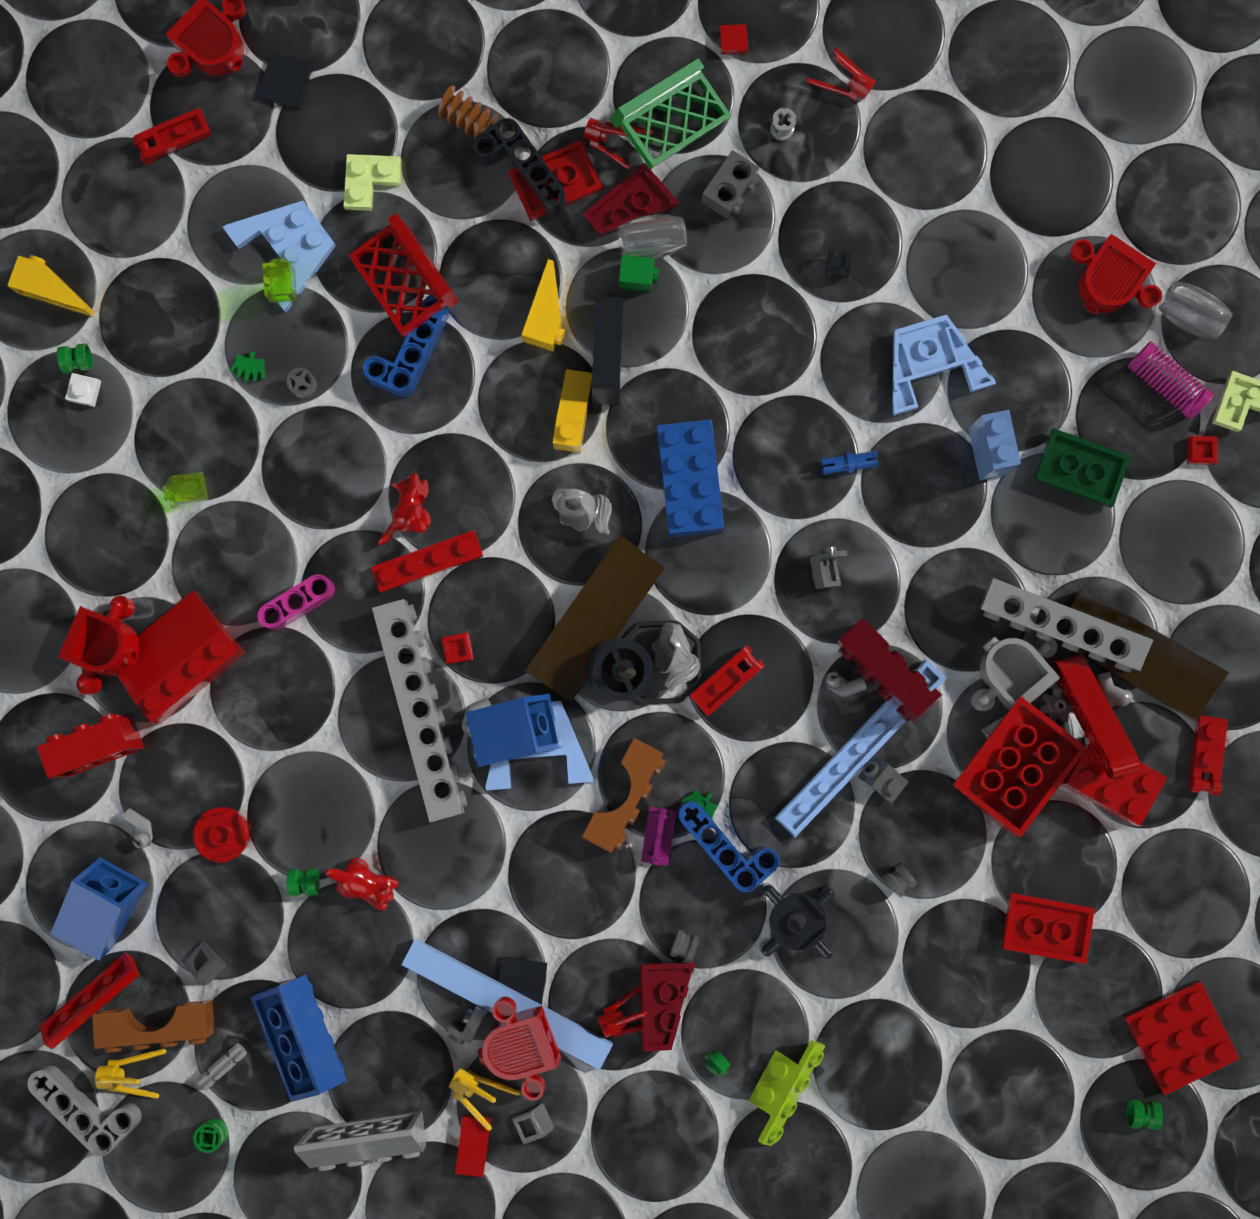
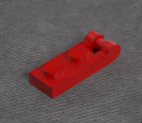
M199 107L134 135L132 140L135 147L141 151L139 156L142 163L147 165L154 163L164 155L207 138L212 133ZM155 140L157 145L150 148V142Z
M747 645L690 695L707 716L765 666L761 660L757 661L751 654L752 650ZM741 661L750 668L745 673L737 666Z
M1201 715L1198 721H1196L1189 777L1190 792L1200 793L1205 791L1209 795H1220L1228 719ZM1202 772L1209 773V781L1202 780Z

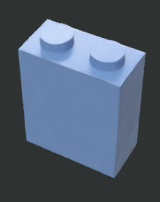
M1009 410L981 415L968 428L980 481L1006 476L1021 465Z

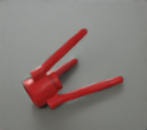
M837 48L833 50L836 54L834 59L853 75L848 84L852 88L851 91L811 78L806 79L808 84L848 96L854 101L857 100L858 96L864 100L876 82Z
M590 118L584 132V138L590 140L589 146L598 149L618 164L630 170V164L601 145V142H607L610 133L627 137L620 126L615 128L611 122ZM631 126L635 133L644 134L645 128Z
M640 985L614 1004L603 1008L605 1014L598 1016V1020L606 1038L612 1035L618 1037L623 1034L641 1031V1024L626 1027V1023L645 1017L647 1015L646 1011L623 1017L621 1011L615 1012L616 1009L640 993Z

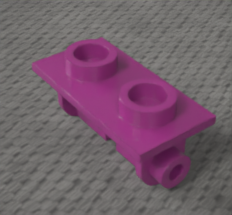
M649 806L641 862L668 866L677 811Z

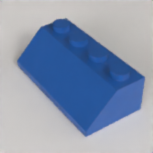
M306 974L250 997L290 1102L320 1095L347 1081L344 1074V1066L337 1056L333 1038L328 1033L323 1020V1012L317 1005L313 994V987L308 981Z

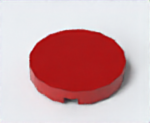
M228 807L212 808L201 815L193 830V843L198 853L216 863L228 862L239 857L247 848L250 839L249 825L245 817L237 810Z

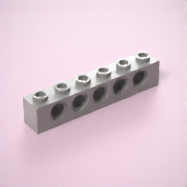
M992 577L979 606L980 609L985 611L983 616L998 622L1000 617L1011 621L1009 626L1023 632H1025L1027 627L1037 631L1036 637L1049 642L1052 641L1053 637L1062 640V647L1078 652L1079 648L1090 651L1088 657L1103 663L1106 658L1116 661L1114 667L1131 673L1132 668L1141 671L1153 642L1150 638ZM1010 598H1015L1019 604L1017 611L1014 613H1007L1004 610V603ZM1041 608L1045 614L1044 620L1035 624L1031 621L1030 614L1034 609ZM1061 619H1068L1071 623L1070 630L1065 634H1060L1057 630V623ZM1088 629H1094L1097 633L1096 641L1091 644H1086L1083 639V635ZM1120 639L1123 642V650L1118 654H1112L1110 644L1114 640Z

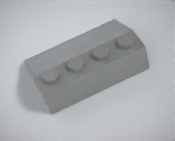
M422 1111L311 1127L294 1146V1150L309 1168L318 1167L319 1171L334 1169L336 1167L335 1164L346 1163L347 1167L362 1165L364 1160L375 1159L376 1163L391 1160L392 1156L403 1155V1158L406 1159L419 1156L420 1152H423L426 1147Z

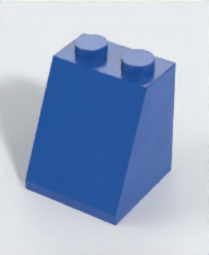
M550 694L522 697L466 712L467 729L471 734L473 756L477 761L478 767L562 748Z
M101 857L98 858L72 880L51 935L100 961L114 947L148 883Z

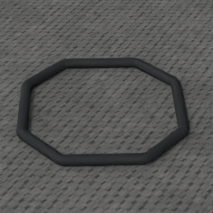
M677 620L638 622L623 637V639L628 640L639 627L663 626L665 623L679 624L683 632L695 643V656L699 659L700 663L696 680L679 698L642 699L640 696L634 698L642 705L681 703L701 682L700 641Z

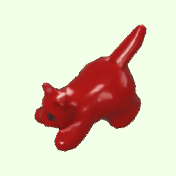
M413 473L399 482L391 483V486L399 492V500L393 510L392 522L378 540L379 545L390 541L396 531L423 533L430 526V514L422 506L423 501L428 495L427 480L419 481L417 473Z
M361 858L349 859L343 871L338 869L326 870V875L337 881L335 887L339 894L347 898H361L380 911L387 909V903H390L394 898L392 889L397 888L399 885L398 880L393 877L372 873L368 868L367 862Z

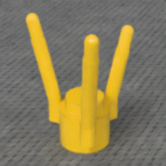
M166 1049L154 1050L120 1060H109L107 1066H99L95 1075L97 1089H108V1092H122L154 1099L159 1098L158 1093L122 1086L123 1084L138 1085L140 1080L125 1078L124 1070L119 1068V1066L163 1055L166 1053Z
M460 1068L449 1085V1088L455 1091L453 1097L460 1101L480 1124L490 1131L492 1129L491 1125L464 1096L466 1095L470 1098L473 1093H476L491 1103H495L496 1098L477 1087L478 1082L517 1096L521 1095V1091L478 1075L472 1070L466 1072Z

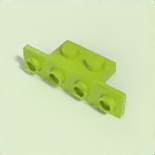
M811 1040L799 1064L775 1050L749 1099L751 1103L771 1115L758 1139L760 1143L772 1146L781 1138L784 1132L782 1127L787 1118L791 1117L797 1108L796 1101L799 1095L807 1089L814 1067H817L823 1059L825 1045L821 1042Z

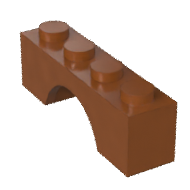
M636 738L633 739L621 762L627 769L631 779V790L628 798L615 810L609 812L595 811L582 838L611 853L614 847L620 850L627 836L622 832L627 823L633 825L640 811L635 808L640 798L646 800L653 786L648 783L653 773L659 775L666 762L661 759L664 753Z
M212 1000L184 1002L178 1005L170 1022L166 1026L159 1028L141 1024L135 1019L129 1008L101 1010L92 1014L94 1049L104 1048L105 1053L121 1051L122 1046L131 1045L133 1050L150 1048L151 1043H160L161 1047L176 1046L178 1041L188 1040L189 1044H201L206 1042V1038L215 1034Z

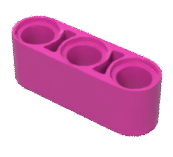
M313 575L263 605L258 612V620L262 626L269 629H282L330 600L335 593V586L327 577ZM324 581L326 583V591L321 595H316L314 591L315 585L318 582ZM295 596H301L303 600L301 607L296 610L292 609V599ZM277 610L279 618L275 623L270 624L267 616L270 611Z

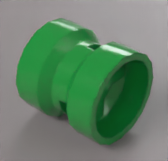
M87 343L77 344L74 348L68 346L57 348L58 365L63 374L72 373L75 369L82 371L92 370L93 358Z
M308 868L306 871L288 869L286 882L289 897H298L301 893H306L308 896H318L320 889L318 868Z
M1129 1099L1126 1108L1128 1127L1140 1129L1143 1126L1149 1130L1160 1131L1163 1124L1161 1103L1157 1101L1142 1103L1137 1099Z
M212 1118L207 1120L194 1133L193 1140L196 1148L204 1153H211L217 1150L228 1137V1127L221 1119Z

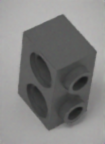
M732 150L703 192L701 203L726 219H729L732 213L737 215L745 203L743 197L747 191L752 193L760 180L757 177L759 167ZM735 172H743L747 177L739 180L733 174ZM722 193H727L732 199L725 202L720 200L718 196Z

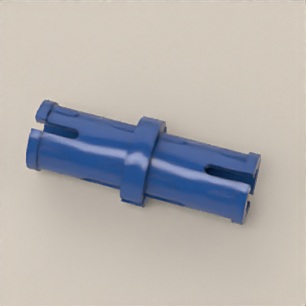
M876 450L858 454L846 452L844 456L821 458V466L833 465L823 467L822 473L827 475L847 471L850 474L858 469L877 468L878 459L866 461V459L877 457Z

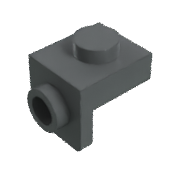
M836 546L820 549L819 555L810 557L812 577L816 589L841 586L836 559L848 556L847 550L837 551Z
M873 756L865 764L863 770L858 775L861 781L868 784L891 804L908 783L894 768L876 756Z

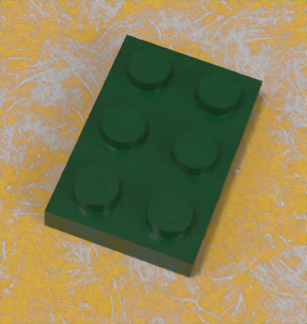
M1053 428L1050 431L1033 481L1112 508L1115 505L1131 456Z

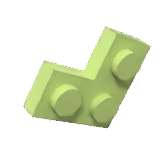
M347 154L344 194L345 210L372 211L374 185L400 186L401 157Z
M1231 371L1228 374L1212 423L1239 432L1242 430L1248 409L1260 412V380Z

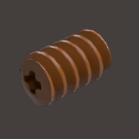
M451 85L446 90L438 109V115L441 119H447L451 125L456 124L458 130H465L466 135H474V138L495 124L499 117L498 113H496L492 118H489L490 108L480 112L482 107L480 102L472 107L473 98L471 96L463 101V91H459L455 96L454 85Z

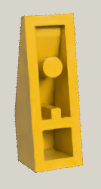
M29 255V258L17 257L8 287L18 294L88 316H94L95 312L59 276L45 265V260L33 255Z
M548 259L522 332L523 342L554 352L556 344L561 345L565 330L562 329L554 262Z
M566 369L553 437L554 449L581 453L592 385V373Z

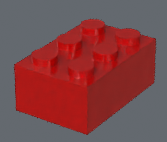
M109 714L99 718L98 724L89 726L87 723L72 728V734L62 736V733L45 738L46 743L37 746L47 778H68L145 749L135 719L124 717L123 714L117 716Z
M1084 736L1081 743L1088 749L1061 785L1129 825L1141 826L1167 777L1140 762V769L1138 771L1110 779L1101 766L1087 737Z

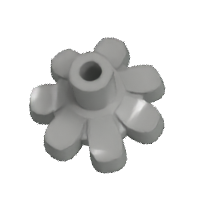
M1053 688L1052 695L1047 693L1041 695L1040 699L1045 705H1041L1039 711L1043 714L1048 713L1047 717L1054 722L1059 718L1061 723H1066L1069 720L1067 713H1073L1064 694L1062 695L1061 689Z

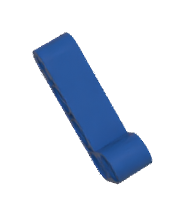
M429 295L423 300L421 307L429 308L437 302V299L434 295ZM446 305L441 311H438L406 336L394 363L377 356L368 358L363 365V372L370 383L400 397L411 395L448 320V306ZM422 329L431 330L430 336L426 339L418 337V333ZM411 353L420 354L419 360L415 363H408L407 357ZM376 366L384 368L380 376H371V371ZM407 377L408 383L402 388L395 386L397 379Z
M686 800L679 805L677 810L679 820L738 890L742 892L752 891L779 867V856L770 847L759 846L744 858L697 802ZM689 807L691 810L697 808L694 813L702 823L697 826L691 818L684 819L687 815L685 812L686 808ZM706 828H713L716 833L715 838L710 842H704L701 839V834ZM726 849L732 850L733 859L729 863H721L719 860L720 853ZM771 853L772 862L770 865L760 866L759 857L761 854ZM749 871L751 873V880L747 884H739L737 882L739 873Z

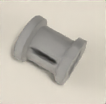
M780 108L773 114L770 132L776 140L785 141L793 135L796 115L791 109Z

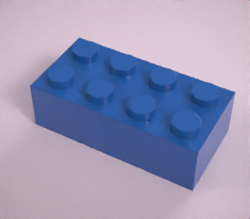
M712 419L657 425L669 538L723 532L724 519Z

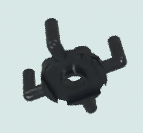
M764 883L761 887L762 892L774 903L769 917L770 929L774 937L768 943L763 942L760 944L759 949L761 953L769 957L781 945L791 950H808L814 947L824 959H830L833 952L822 940L826 930V915L823 906L834 896V890L824 885L820 889V894L815 899L803 893H792L782 897L770 883ZM795 914H802L806 919L805 926L800 930H795L790 925V920Z

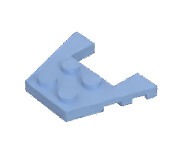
M304 201L236 221L223 227L238 249L260 234H263L292 274L269 290L285 312L291 308V303L298 294L302 293L310 277L319 270L336 246Z
M947 315L896 329L893 332V416L918 408L911 381L962 367L970 393L992 387L996 384L995 379L987 373L982 366L981 360L973 354L966 344L967 341Z
M551 702L562 748L521 758L566 755L569 784L594 782L562 702ZM509 760L491 764L485 786L486 790L511 788Z

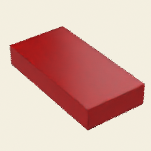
M463 1114L455 1174L484 1177L490 1131L480 1124L473 1115ZM484 1117L485 1120L489 1124H491V1118Z

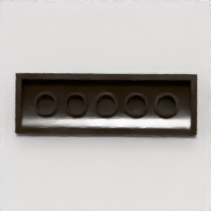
M619 535L525 671L572 703L589 678L588 661L593 650L600 643L618 637L665 567Z
M1084 589L1077 591L1068 605L1072 609L1152 639L1153 642L1141 671L1132 668L1131 673L1114 667L1116 661L1108 658L1103 663L1088 657L1090 651L1079 648L1078 652H1072L1075 654L1081 653L1089 662L1110 672L1117 678L1192 721H1198L1206 705L1229 674L1223 668ZM1061 619L1057 625V630L1060 634L1067 633L1071 628V623L1068 619ZM1088 629L1084 633L1083 639L1086 644L1096 641L1097 633L1094 629ZM1053 637L1056 643L1062 646L1063 641ZM1116 639L1110 644L1112 654H1118L1123 650V642L1120 639Z

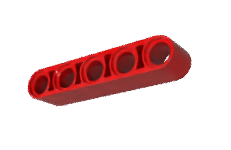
M1078 653L1053 661L1052 669L1060 677L1057 682L1106 775L1110 779H1114L1138 771L1140 769V762L1137 753L1084 656Z

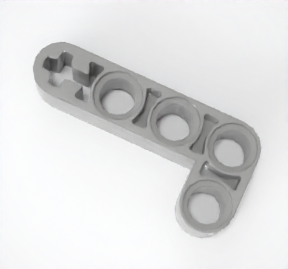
M45 1066L31 1074L28 1079L27 1085L31 1094L95 1156H105L119 1146L141 1121V1110L138 1106L131 1103L122 1105L107 1117L55 1066ZM45 1077L48 1079L45 1083L46 1085L43 1084ZM62 1094L68 1097L69 1107L61 1103L60 1098ZM121 1113L128 1115L130 1119L129 1125L121 1122ZM81 1114L89 1118V1127L81 1123ZM101 1134L108 1136L110 1140L109 1146L102 1144L100 1140Z

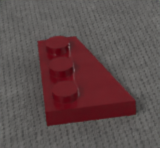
M643 163L585 211L583 217L601 237L678 207L679 201L649 167Z
M696 962L639 964L640 1012H647V1015L641 1018L642 1051L672 1050L681 1018V1009L684 998L687 997L688 984L691 974L694 972Z

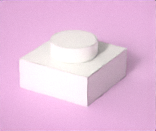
M72 373L65 399L70 402L95 407L101 381L97 378Z

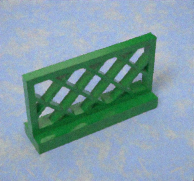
M699 58L619 107L610 118L615 128L619 126L622 128L650 170L731 117V114L701 72L704 69V65ZM698 82L703 89V97L691 94V88L694 83ZM676 96L685 99L684 110L671 106L672 97ZM690 101L702 104L701 115L689 112ZM707 106L716 108L721 117L718 119L707 117ZM653 109L665 111L664 122L651 119ZM670 113L683 116L682 127L669 124ZM688 118L700 121L698 132L687 129ZM634 121L645 124L644 135L635 133L630 124ZM650 126L663 129L662 140L649 137ZM668 131L681 134L679 144L667 142ZM648 143L661 147L660 156L656 159H653L648 152Z

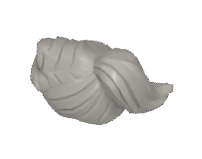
M558 488L553 493L552 502L555 509L559 511L562 524L569 525L577 531H584L593 522L598 532L609 535L608 522L612 513V507L605 495L597 494L591 496L583 490L572 488Z
M674 623L663 624L659 632V638L652 643V649L655 652L656 668L661 673L670 672L666 679L665 687L668 688V691L673 692L676 686L693 679L698 674L700 663L699 659L691 653L688 640L681 626Z

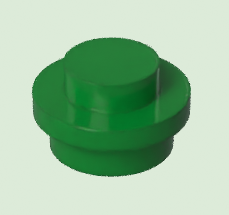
M713 1050L711 1054L707 1052L704 1056L707 1060L705 1063L706 1068L715 1076L718 1074L725 1076L727 1069L730 1067L729 1062L717 1050Z

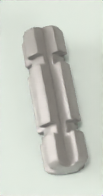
M239 1043L235 1044L228 1050V1053H225L210 1066L208 1071H205L197 1078L198 1085L203 1090L209 1089L216 1083L215 1080H219L236 1065V1062L238 1063L246 1056L245 1048Z

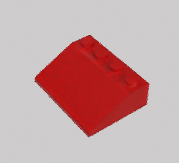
M193 590L137 636L139 640L138 660L129 670L118 675L133 701L150 722L161 724L246 652Z
M1019 696L952 785L1012 836L1021 837L1088 748L1023 697Z

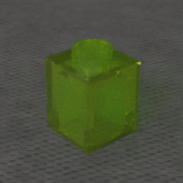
M272 259L270 263H262L264 295L270 303L297 301L296 273L291 262L285 259Z

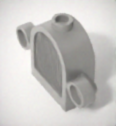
M995 636L982 646L985 652L980 661V673L989 689L976 690L971 696V704L978 711H987L994 706L995 698L997 697L1009 711L1019 696L1029 703L1034 701L1060 678L1043 659L1049 658L1056 653V641L1052 639L1049 642L1037 638L1032 646L1028 642L1017 638H1009L999 641Z

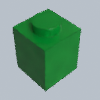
M622 255L619 289L651 292L652 284H657L659 273V268L654 267V258Z

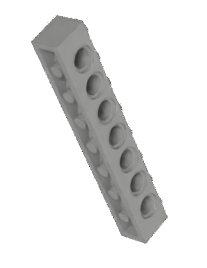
M402 599L373 607L374 618L429 822L465 813L463 807L468 806L464 791H459L456 780L460 779L457 764H452L449 753H453L450 738L444 737L442 727L446 726L442 710L437 711L434 701L439 699L435 684H430L427 674L431 673V667L428 658H423L420 647L424 646V641L420 630L415 631L413 621L417 620L414 606L413 604L408 605V602ZM404 623L406 626L405 635L396 638L393 634L395 625ZM407 649L412 650L413 660L409 664H403L400 660L401 653ZM412 676H418L421 680L420 687L415 691L409 690L407 686L408 679ZM420 702H424L428 706V712L422 718L417 717L414 712L415 706ZM430 728L435 733V740L427 745L422 741L421 736L424 730ZM434 755H438L443 762L441 769L438 771H433L429 767V760ZM440 782H445L450 787V793L446 798H441L436 793V787Z

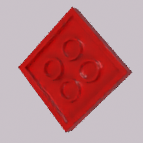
M1199 980L1123 1016L1160 1093L1164 1096L1240 1059L1202 982Z

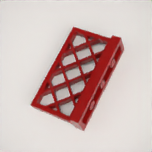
M394 213L388 218L390 222L388 226L349 254V257L400 334L405 337L446 305L452 308L460 301L408 225L397 213ZM392 234L395 237L393 249L382 248L383 240ZM367 252L374 253L371 265L361 264L359 258ZM380 254H391L388 267L378 266ZM398 255L408 257L406 268H395ZM376 271L387 272L384 285L374 283ZM393 273L404 274L402 287L391 286ZM411 275H420L422 277L419 288L408 287ZM389 291L400 292L397 305L387 303ZM407 293L418 294L415 306L404 305ZM424 294L434 295L437 299V302L429 308L421 307ZM402 311L414 312L412 320L403 326L400 322Z

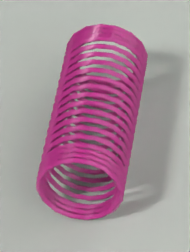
M1150 341L1129 363L1128 368L1132 372H1136L1151 356L1147 363L1136 373L1138 376L1155 359L1140 376V379H1142L1160 361L1144 379V382H1146L1165 362L1162 368L1148 382V385H1150L1169 365L1166 371L1153 383L1151 388H1154L1173 368L1169 375L1156 387L1155 391H1158L1176 372L1173 378L1159 391V394H1162L1180 375L1162 396L1165 398L1170 393L1166 401L1173 397L1170 404L1175 402L1174 407L1179 405L1177 410L1182 409L1181 413H1184L1186 418L1192 419L1206 406L1214 393L1205 388V385H1201V382H1197L1196 378L1193 379V375L1186 372V369H1182V366H1178V363H1174L1175 360H1170L1171 357H1167V353L1163 354V350L1159 351L1160 348ZM1184 378V380L1172 391V389L1178 384V382ZM1185 382H1187V384L1175 395V393L1182 387V385ZM1190 384H1192L1191 387L1178 399V397L1185 391V389ZM1194 387H1196L1195 390L1182 402V400L1189 394V392ZM1198 390H1200L1198 394L1185 406V404L1193 397V395Z

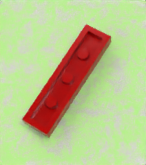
M472 530L372 566L371 569L378 589L382 594L482 558L484 555L476 533Z
M125 952L39 1026L44 1045L54 1049L80 1025L86 1022L92 1014L96 1013L127 985L131 984L139 976L133 957Z

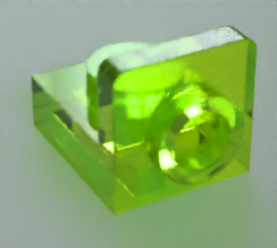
M203 472L169 477L166 485H163V495L165 501H169L171 509L177 508L179 504L207 501L208 493Z

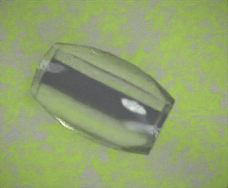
M654 214L641 216L618 226L621 255L658 259L673 255L687 247V234L683 217Z
M1175 281L1167 289L1158 305L1161 313L1175 326L1198 337L1214 340L1218 339L1233 315L1230 309L1210 292L1192 284Z

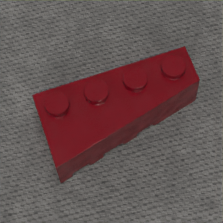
M863 618L838 640V645L841 647L838 649L839 653L848 662L853 660L860 667L857 669L858 673L867 682L872 680L879 687L876 691L886 702L893 701L898 707L896 712L905 722L911 720L915 724L941 699L943 694L936 688L930 691L927 688L929 685L925 681L926 678L918 670L910 672L907 669L909 664L906 659L896 650L891 652L888 649L889 643Z

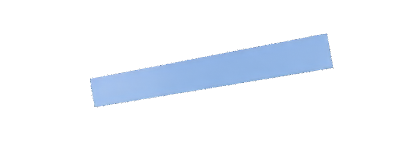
M927 659L915 670H918L926 678L925 681L929 685L927 688L930 691L935 688L937 689L946 680V677ZM892 700L889 702L885 701L775 816V819L793 837H796L905 723L896 712L898 707Z
M418 939L414 940L402 963L406 968L491 1013L497 999L504 996L510 997L515 1001L517 1005L516 1013L543 1006ZM543 1006L557 1047L600 1070L613 1043Z

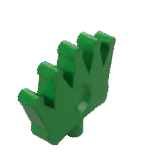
M250 351L249 358L238 354L230 372L234 373L237 369V378L239 379L245 373L244 380L246 382H249L252 374L253 381L255 382L258 381L260 373L262 375L261 378L266 379L265 360L262 358L254 359L255 352Z
M695 790L691 795L681 800V803L686 800L697 802L711 819L717 809L716 804L708 801L712 797L710 792L703 797L699 790ZM697 808L694 809L693 813L690 816L691 818H694L696 816L694 812L697 810Z

